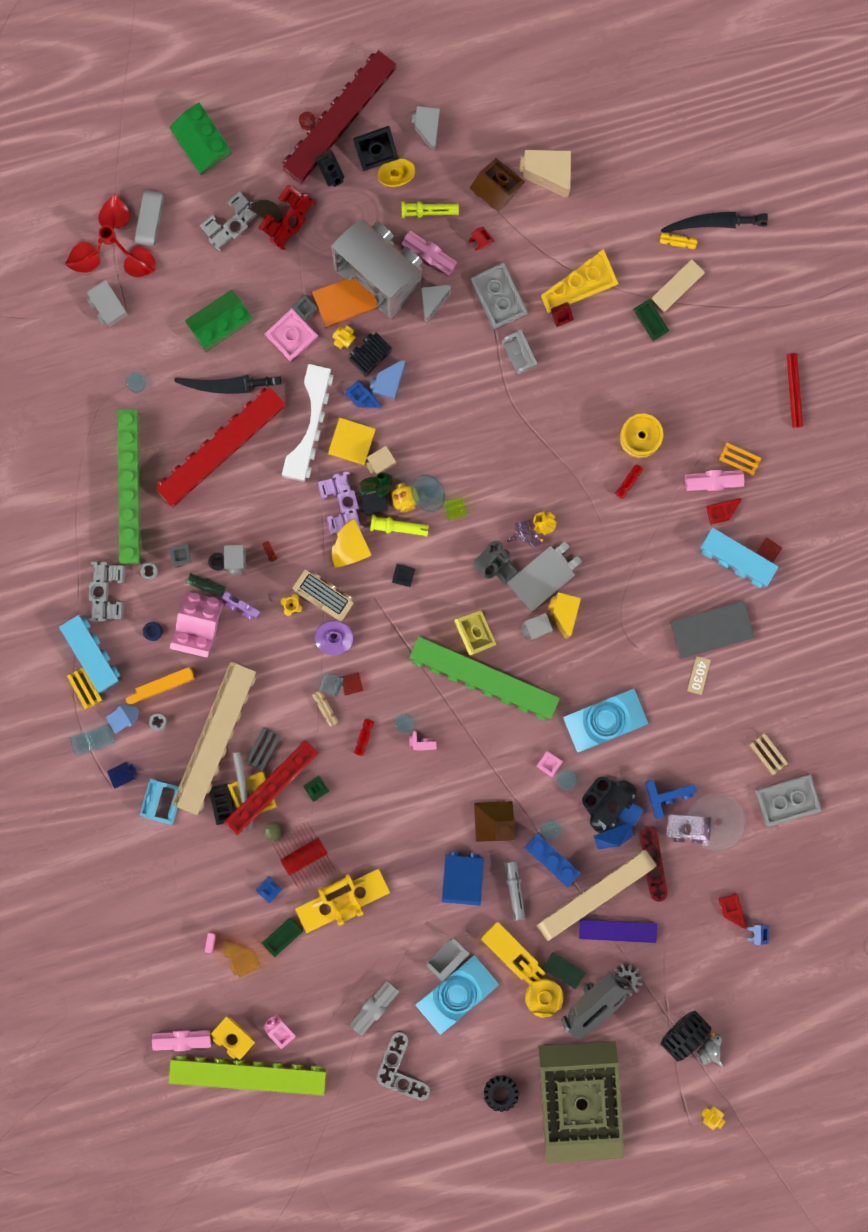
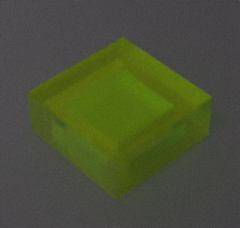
M462 497L444 502L448 521L467 516Z

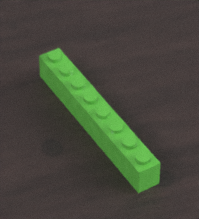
M118 410L119 563L121 565H141L138 410Z
M419 636L409 657L412 659V664L422 668L423 665L430 667V672L440 675L442 672L448 675L447 679L457 683L458 680L465 682V687L474 691L476 688L483 690V695L490 698L497 696L501 698L499 702L508 706L513 703L518 706V710L527 714L529 711L536 713L535 717L546 721V718L549 720L552 718L560 699L557 696Z

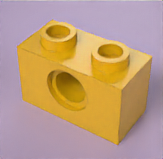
M229 1015L211 1033L213 1036L212 1040L219 1046H225L228 1049L226 1051L227 1054L233 1059L238 1058L240 1060L256 1042ZM235 1034L238 1038L237 1043H229L227 1036Z

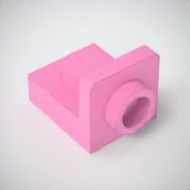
M413 731V735H409V747H413V751L437 750L436 741L432 742V738H422L421 742H417L416 731Z
M278 1014L269 1018L263 1025L267 1035L280 1049L296 1037Z

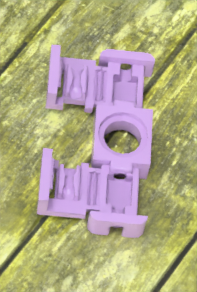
M349 472L335 474L332 479L317 483L321 500L327 498V495L333 494L336 496L337 494L341 514H339V517L333 518V516H329L326 518L330 534L337 533L344 524L355 518L359 529L363 528V525L360 526L356 511L359 509L354 490L351 491L347 477L350 474ZM345 497H350L353 500L351 507L343 505L342 501Z

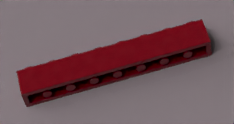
M378 50L375 54L372 53L368 57L366 66L364 68L360 67L354 75L356 78L352 83L348 82L344 86L342 95L334 98L330 104L332 107L328 112L324 111L320 115L319 123L316 126L310 127L305 140H300L294 148L295 152L292 155L289 154L284 159L283 171L298 183L302 184L317 166L314 158L323 156L333 147L396 70V63Z

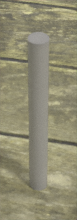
M237 752L233 753L241 801L243 803L249 796L241 753ZM253 821L246 827L247 829L254 828Z

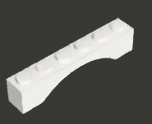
M308 364L304 384L311 400L310 424L301 443L286 456L282 477L301 482H305L306 478H310L312 467H309L310 459L314 460L316 449L313 446L314 442L319 440L321 430H318L319 422L323 423L325 412L322 409L324 404L327 405L329 393L326 392L328 386H332L334 378L329 368Z

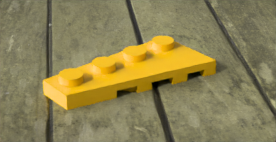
M604 249L541 295L548 314L551 313V308L565 302L571 305L618 285Z

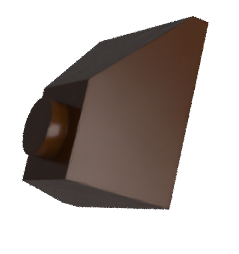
M512 801L474 803L476 842L515 840Z

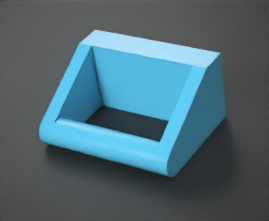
M150 778L139 816L173 825L178 808L172 805L179 786ZM163 787L175 790L167 819L155 816Z

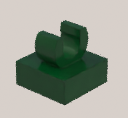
M319 775L303 786L313 802L329 792V789Z

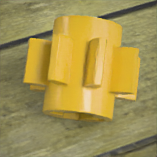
M348 325L345 328L340 326L332 336L335 339L334 345L340 349L343 346L348 349L356 339L352 335L354 330Z
M545 510L537 513L532 522L535 525L534 530L544 535L553 532L557 524L553 520L556 516L551 512L547 513Z
M714 1106L711 1109L706 1107L701 1114L705 1117L702 1122L712 1130L716 1127L721 1129L726 1122L722 1119L725 1114Z

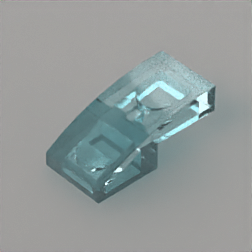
M109 725L69 737L75 756L115 744Z

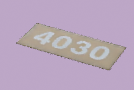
M696 656L687 691L702 695L711 660Z

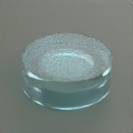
M132 373L127 377L126 385L130 391L138 393L145 388L146 380L140 373Z
M403 714L397 717L395 727L398 732L406 734L412 731L414 721L411 716Z
M563 771L557 778L559 787L564 790L574 788L577 782L575 774L571 771Z
M547 821L543 824L541 832L544 838L555 840L560 836L561 828L557 822Z

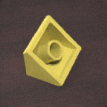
M482 610L454 620L469 657L496 645Z

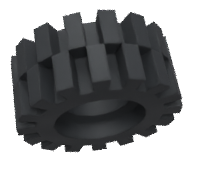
M498 1075L494 1078L492 1077L486 1083L484 1099L487 1105L494 1111H509L518 1101V1088L511 1078ZM499 1086H503L509 1091L508 1098L504 1101H498L494 1098V1090Z

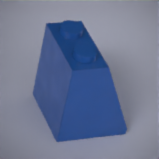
M450 851L449 855L445 854L441 898L443 903L481 906L484 858H481L480 854L469 853V856H461V852Z

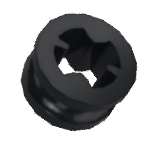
M220 553L212 554L208 560L209 566L216 571L222 570L224 568V556ZM214 557L222 558L221 566L212 565Z

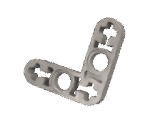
M395 1032L390 1039L378 1070L377 1081L380 1085L421 1101L425 1100L430 1095L428 1084L397 1072L408 1045V1037L404 1032ZM400 1035L403 1036L405 1041L398 1048V1050H402L401 1053L390 1049L391 1046L395 1048L396 1041L394 1038H398ZM391 1053L398 1056V1061L395 1064H390L387 1061V1056ZM384 1064L389 1068H395L394 1072L390 1069L389 1077L391 1079L386 1080V1082H383L382 1077H380V1074H385L387 1069L383 1068ZM400 1079L408 1080L409 1086L407 1089L403 1090L398 1087ZM412 1082L416 1083L414 1086L420 1089L421 1086H424L427 1093L422 1094V1096H419L416 1090H413V1093H409L412 1088Z

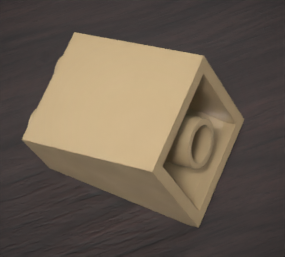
M525 150L524 156H521L520 172H523L524 179L562 197H568L571 184V151Z

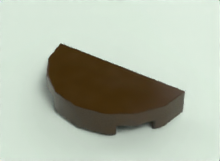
M258 200L247 208L262 219L266 215H270L275 218L274 221L276 223L282 221L281 210L272 201Z

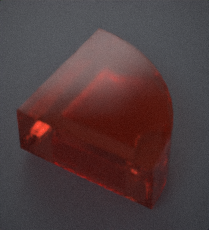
M264 542L263 548L269 561H276L277 558L270 542Z

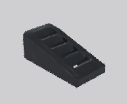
M228 783L211 787L210 790L216 825L225 824L224 821L228 818H220V814L230 813L231 815L234 812ZM225 790L226 794L217 796L214 794V792ZM227 798L225 802L216 803L217 799ZM228 805L229 809L218 811L217 807Z

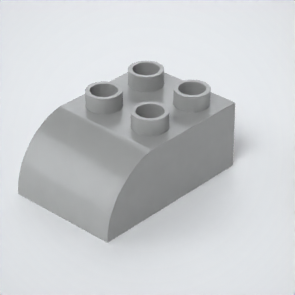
M359 220L346 230L331 246L334 270L344 279L348 278L349 281L355 277L363 287L375 295L376 305L379 306L377 308L391 320L421 287L422 268L420 265L423 261L408 247L399 252L391 241L394 237L393 234L379 221H376L371 227L364 220Z

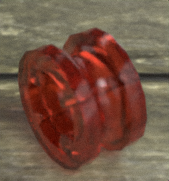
M303 112L299 116V125L303 130L308 131L311 126L316 125L313 113ZM305 117H310V120L313 122L305 125V122L302 120H306Z

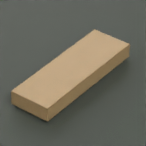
M691 259L651 300L665 313L705 272Z

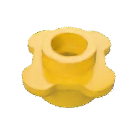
M293 594L291 597L281 599L285 615L290 616L294 612L299 613L302 611L298 595Z

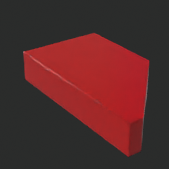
M741 498L706 506L710 525L729 521L740 504Z
M738 894L718 898L723 917L746 929L747 926Z

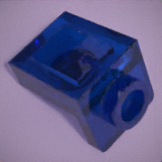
M124 762L108 770L107 773L114 789L136 780L135 775L137 771L133 763Z

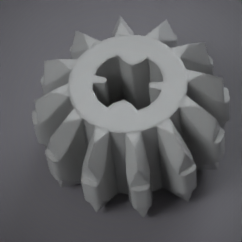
M620 964L621 971L615 967L614 971L618 973L617 976L628 977L630 975L629 981L633 990L638 993L639 990L635 986H642L643 984L637 981V979L643 977L642 974L635 975L639 969L636 967L631 971L632 964H628L627 970H625L624 964Z

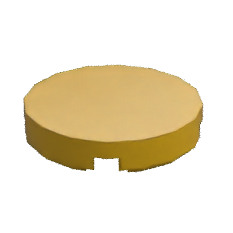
M547 978L532 982L525 993V1003L528 1009L534 1015L542 1018L554 1015V1013L561 1009L564 1001L563 991L555 981Z

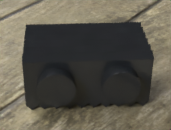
M377 332L374 335L370 333L363 340L364 344L360 348L358 346L355 347L349 354L351 356L349 361L364 377L392 352V347Z

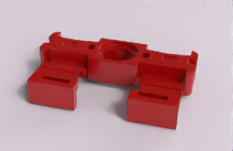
M287 185L278 197L280 201L290 204V209L282 221L276 223L274 221L275 218L266 215L258 227L259 230L270 237L271 243L282 250H286L284 245L292 234L296 235L305 222L304 216L311 205H316V201L311 199L309 195L299 193L290 185ZM295 216L297 220L296 224L291 227L289 224V220L291 217Z

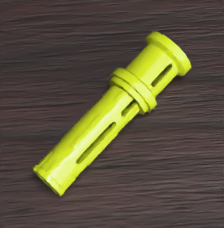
M401 201V218H405V216L421 218L423 215H459V204H423L421 201H417V203Z
M372 514L370 531L380 530L385 531L387 534L394 531L427 537L428 531L424 530L429 529V524L396 521L389 516L388 518L376 517L375 514Z

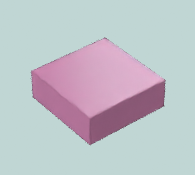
M546 751L536 767L553 777L563 761L549 751Z
M208 932L205 952L212 953L214 951L216 933Z

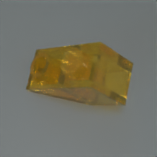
M229 940L223 942L224 946L221 949L225 957L230 958L232 962L230 968L234 975L238 974L240 978L261 967L252 948Z

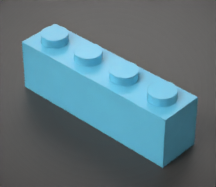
M714 528L710 529L699 548L702 551V555L709 559H712V557L717 559L720 566L726 569L728 567L732 568L737 576L743 579L745 577L752 580L751 584L760 589L761 587L765 588L768 586L778 569L777 565Z
M78 615L59 628L98 693H102L119 683L118 677L121 675L115 666L111 667L108 662L111 658L106 650L102 651L99 647L101 642L95 633L91 634L88 629L91 625L86 617L82 618Z

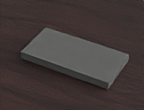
M744 601L670 622L680 659L755 638Z

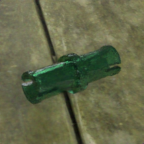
M190 573L186 583L201 589L204 593L209 592L222 598L226 586L219 585L210 581L211 579L209 578L204 579Z

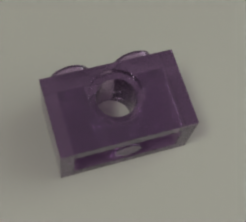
M668 814L667 837L673 838V842H685V839H692L691 843L703 844V840H710L711 817ZM688 825L692 828L690 834L686 831Z

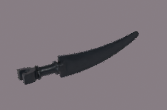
M736 212L702 214L670 224L662 228L661 232L666 233L699 227L736 229V224L738 226L740 224H753V226L767 227L768 213L753 216H736Z
M249 375L219 380L174 379L176 383L189 388L222 394L250 393V387L254 389V387H269L282 384L281 376L271 378L266 376V378H251V380H249Z

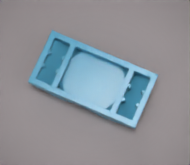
M635 689L563 717L577 753L648 724Z
M473 955L415 1005L441 1035L491 993L499 983L478 958Z

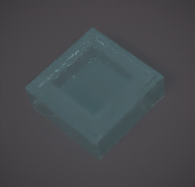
M325 673L319 690L338 697L344 678Z

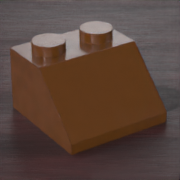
M495 158L479 172L470 189L475 195L486 201L491 208L499 212L508 204L525 181Z

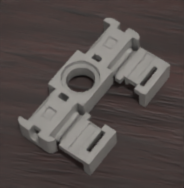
M240 191L227 202V205L233 206L236 209L235 213L238 214L223 225L224 229L221 228V224L218 225L214 221L216 218L213 215L200 225V228L208 235L210 244L218 252L221 251L220 248L231 238L233 240L244 232L248 228L247 224L257 216L247 209L249 201ZM232 222L240 223L241 229L238 232L231 231L230 224Z
M91 562L90 565H94L93 582H90L89 586L92 616L88 620L92 622H106L107 619L123 620L124 603L116 602V604H111V602H108L109 583L112 580L125 584V566L109 565L106 562ZM100 586L103 588L104 593L101 597H96L94 590Z

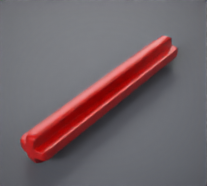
M797 353L787 354L792 427L801 428L803 427L798 356Z

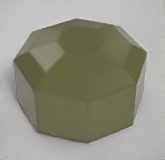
M270 823L264 829V836L268 841H277L282 837L283 829L277 823Z

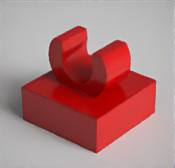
M484 226L475 229L471 233L473 237L469 239L470 243L475 240L478 242V246L475 248L476 251L488 247L495 242Z

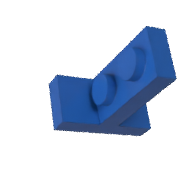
M654 780L645 782L655 819L664 818L660 802H663L664 805L675 802L674 798L681 796L682 800L694 797L693 793L697 792L695 784L658 794Z

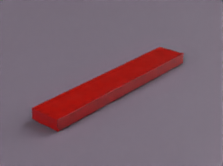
M304 740L224 823L238 836L319 753Z

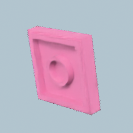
M292 308L264 334L290 362L318 337Z

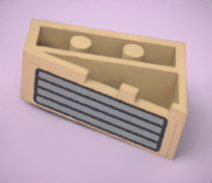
M304 570L293 586V591L337 621L342 622L354 605L351 601L353 598L345 592L342 594L337 592L336 586L328 581L324 583L320 580L321 576L315 572Z

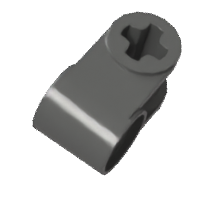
M493 541L475 559L473 567L485 578H493L503 565L509 561L511 554L507 549L503 548L500 541Z

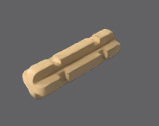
M317 691L313 694V698L318 702L317 705L324 718H327L328 725L332 727L338 723V720L333 715L334 712L329 703L324 699L325 696L322 691Z

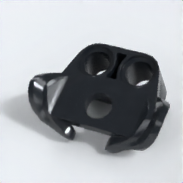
M599 777L594 781L583 795L582 803L591 815L590 825L596 832L608 831L619 823L618 816L625 807L630 809L637 793L636 787L628 781L622 780L616 783L606 777ZM602 782L608 783V788L605 791L599 790V785ZM590 797L596 798L594 806L587 805V800ZM612 801L617 802L619 805V809L616 812L608 810V805Z

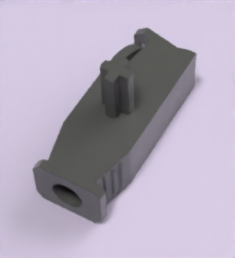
M608 972L595 985L592 982L584 983L583 991L585 995L572 1006L566 1016L561 1018L564 1029L577 1038L583 1039L586 1034L600 1026L625 1002L627 994L634 991L627 978Z

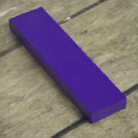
M580 919L579 939L656 943L657 923Z

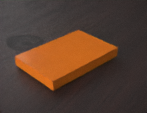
M355 277L351 281L346 278L312 292L326 328L379 307L376 305L375 295L363 287Z

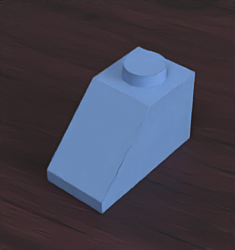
M401 360L379 372L377 378L373 377L370 386L373 389V395L395 401L405 361Z

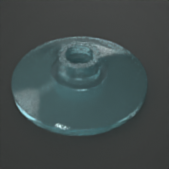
M421 475L414 480L412 496L415 503L427 512L439 510L445 500L444 489L440 482L430 475Z

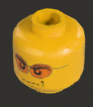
M406 483L396 485V489L391 492L394 508L400 510L401 513L414 510L415 505L418 503L415 488L407 486Z

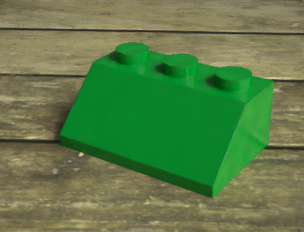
M200 102L184 111L169 127L200 175L232 155L231 149Z
M230 290L186 319L185 322L205 352H208L253 322V318L235 292Z

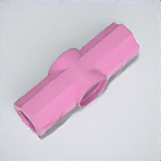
M411 230L401 243L403 247H408L415 252L423 263L428 266L432 265L447 276L452 273L457 265V261L443 253L436 244L431 241H425Z
M711 470L705 473L685 475L686 491L724 490V488L744 487L743 470L723 472L722 470Z
M174 1030L173 1032L152 1033V1048L156 1051L174 1049V1051L191 1050V1048L212 1047L211 1030Z

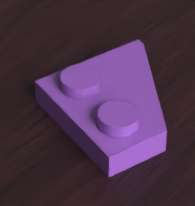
M226 591L222 596V599L226 601L225 605L234 611L236 608L242 610V615L250 620L253 617L258 619L261 614L257 609Z

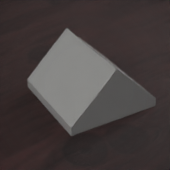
M441 285L421 288L424 322L428 323L451 295V286Z

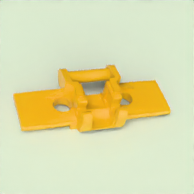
M374 870L354 881L347 874L345 878L324 888H318L317 890L321 897L295 909L306 933L335 919L338 925L341 926L345 924L344 921L357 915L358 917L364 915L361 909L362 906L389 894L390 891L380 870ZM348 884L350 885L351 891L330 901L327 900L325 895ZM357 887L365 889L366 895L363 898L355 896L354 891ZM322 904H328L331 907V912L328 915H323L320 912Z

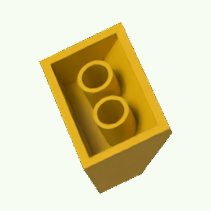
M558 592L550 600L548 610H551L550 615L563 638L568 639L572 635L581 598Z

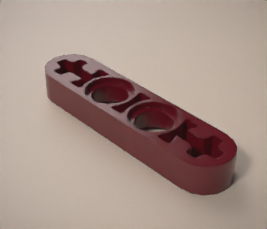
M646 827L640 832L642 851L654 849L657 852V858L654 862L657 865L655 868L660 871V877L656 880L650 877V871L646 874L650 897L654 901L661 902L667 897V886L658 834L655 829ZM647 830L654 834V837H651V844L656 843V847L649 846L645 848L644 844H648V840L643 835L646 834ZM662 881V885L658 884L659 889L664 892V894H661V898L653 895V892H656V885L651 886V882L658 883Z

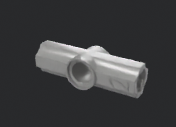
M387 980L377 993L367 1000L362 1010L349 1025L362 1036L370 1025L380 1018L387 1009L388 1004L400 991Z

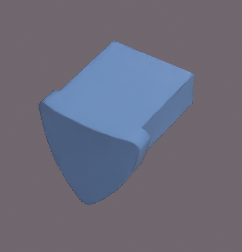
M122 704L105 718L116 734L136 722L139 709L132 705Z

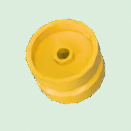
M645 413L630 417L621 428L619 435L620 445L623 450L635 458H647L654 454L664 437L660 422L652 415ZM638 434L645 435V437L641 439Z

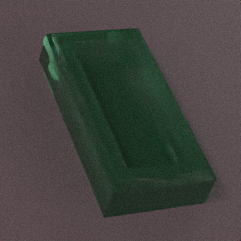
M552 952L543 967L544 970L575 990L586 974L554 952Z

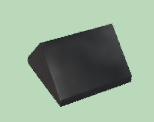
M390 126L353 138V144L363 171L399 159Z

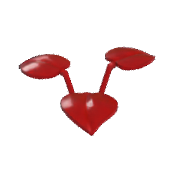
M116 194L105 202L99 212L98 220L102 227L98 232L100 239H98L97 249L95 250L91 243L80 242L73 247L65 262V265L73 271L80 273L91 272L100 265L101 260L97 254L100 252L102 243L106 245L115 243L128 256L124 260V269L130 276L143 277L154 273L156 270L155 259L148 249L136 246L130 254L116 239L114 227L118 229L123 228L130 220L129 209Z

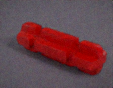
M635 464L631 470L632 472L627 475L621 484V488H618L615 494L619 498L624 499L628 493L627 491H630L638 476L643 472L641 466Z
M364 720L362 725L364 727L360 731L357 741L358 745L354 750L355 755H364L366 750L364 748L368 744L371 734L370 730L373 728L374 721Z

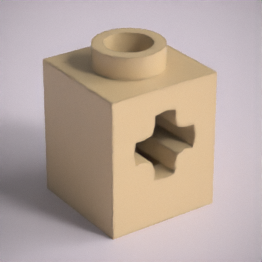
M387 446L367 457L368 463H366V466L370 473H375L376 476L396 465V461Z

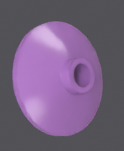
M327 621L317 628L315 643L322 652L329 655H339L351 647L353 633L350 627L341 621Z

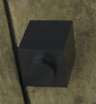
M376 493L363 495L362 501H359L361 512H365L366 516L388 512L385 496L380 498Z

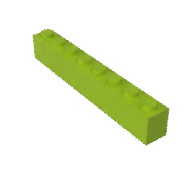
M175 1055V1058L170 1060L168 1084L324 1095L326 1070H323L322 1066L312 1065L310 1069L303 1068L301 1064H292L291 1067H284V1063L276 1062L272 1063L271 1066L264 1065L265 1062L253 1061V1064H245V1060H234L232 1063L226 1062V1059L214 1058V1061H206V1057H195V1060L187 1059L185 1055Z

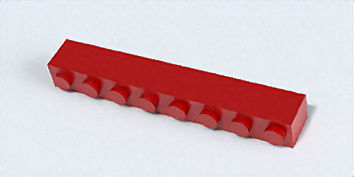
M271 387L267 390L263 388L256 395L258 397L256 400L247 402L239 415L236 413L228 420L229 424L227 426L218 428L211 440L206 439L200 445L201 449L198 452L189 454L182 466L180 464L171 471L172 475L169 478L164 477L157 483L158 487L156 490L172 508L286 407V404Z

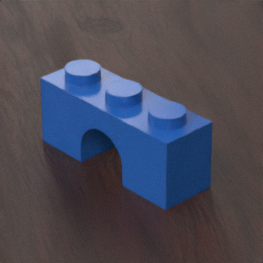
M536 833L525 845L524 848L566 887H569L579 876L580 872L539 834Z

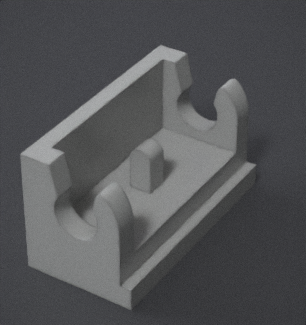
M522 330L508 335L502 340V344L517 375L537 367L536 359Z

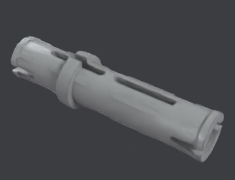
M517 861L506 862L508 879L506 883L509 885L513 919H526L520 885L522 881L519 878Z

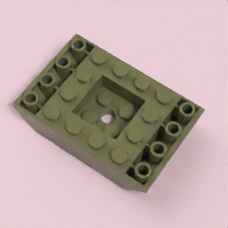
M616 1041L538 1046L546 1163L623 1159L624 1140ZM579 1099L587 1101L585 1109L577 1108L576 1103Z

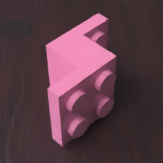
M187 591L178 613L176 630L170 649L208 658L216 636L218 620L224 600Z

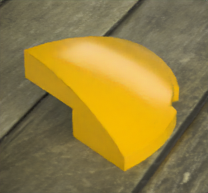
M355 518L344 524L337 533L338 538L335 545L332 544L331 554L335 568L372 556Z

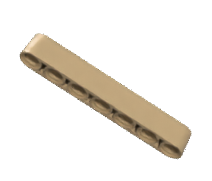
M647 850L640 852L540 921L537 927L546 940L549 941L657 866Z

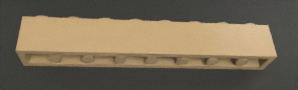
M230 662L172 805L195 815L202 811L206 793L208 794L212 787L211 781L213 776H216L219 771L218 764L220 759L226 754L227 742L231 740L234 734V725L241 717V708L248 700L250 686L252 687L255 683V671Z

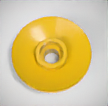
M398 159L383 164L378 171L379 181L389 187L404 185L415 175L413 163L406 159Z

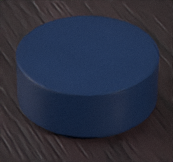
M149 622L143 628V635L149 641H157L163 634L162 627L156 622Z

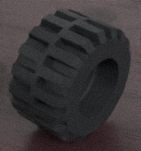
M695 1010L683 1016L665 1034L661 1045L677 1062L684 1060L706 1040L712 1027Z

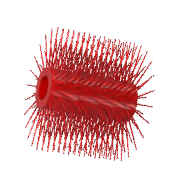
M316 837L314 840L312 838V841H309V843H305L304 846L298 847L297 850L291 851L287 856L284 855L280 861L288 875L292 877L293 874L299 873V870L306 868L311 863L313 864L318 859L320 860L321 857L327 856L328 853L319 837Z

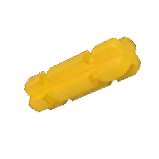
M662 233L660 243H670V245L684 248L688 246L690 249H695L697 239L691 237L688 239L686 236L674 234L671 236L669 233Z

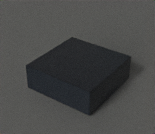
M397 564L392 583L410 588L415 569Z

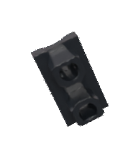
M329 150L323 156L314 158L328 187L331 185L336 187L344 182L343 178L345 176L332 150Z

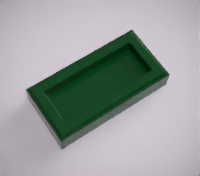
M650 299L633 309V312L652 341L669 332Z
M290 917L262 944L276 957L303 930Z

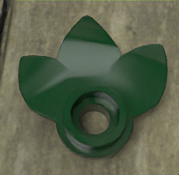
M380 473L376 477L363 479L359 483L361 486L360 494L364 495L376 491V494L382 498L391 490L392 476Z

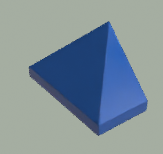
M629 822L594 835V839L598 849L621 846L632 838L634 834Z

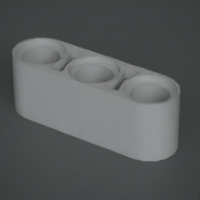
M144 190L135 243L155 246L164 201L163 192Z

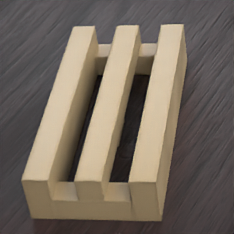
M765 733L749 744L771 775H774L788 764ZM762 739H764V741L771 748V750L774 752L777 758L781 761L780 765L771 755V753L768 751L765 745L761 742ZM757 743L775 765V769L770 766L755 745Z

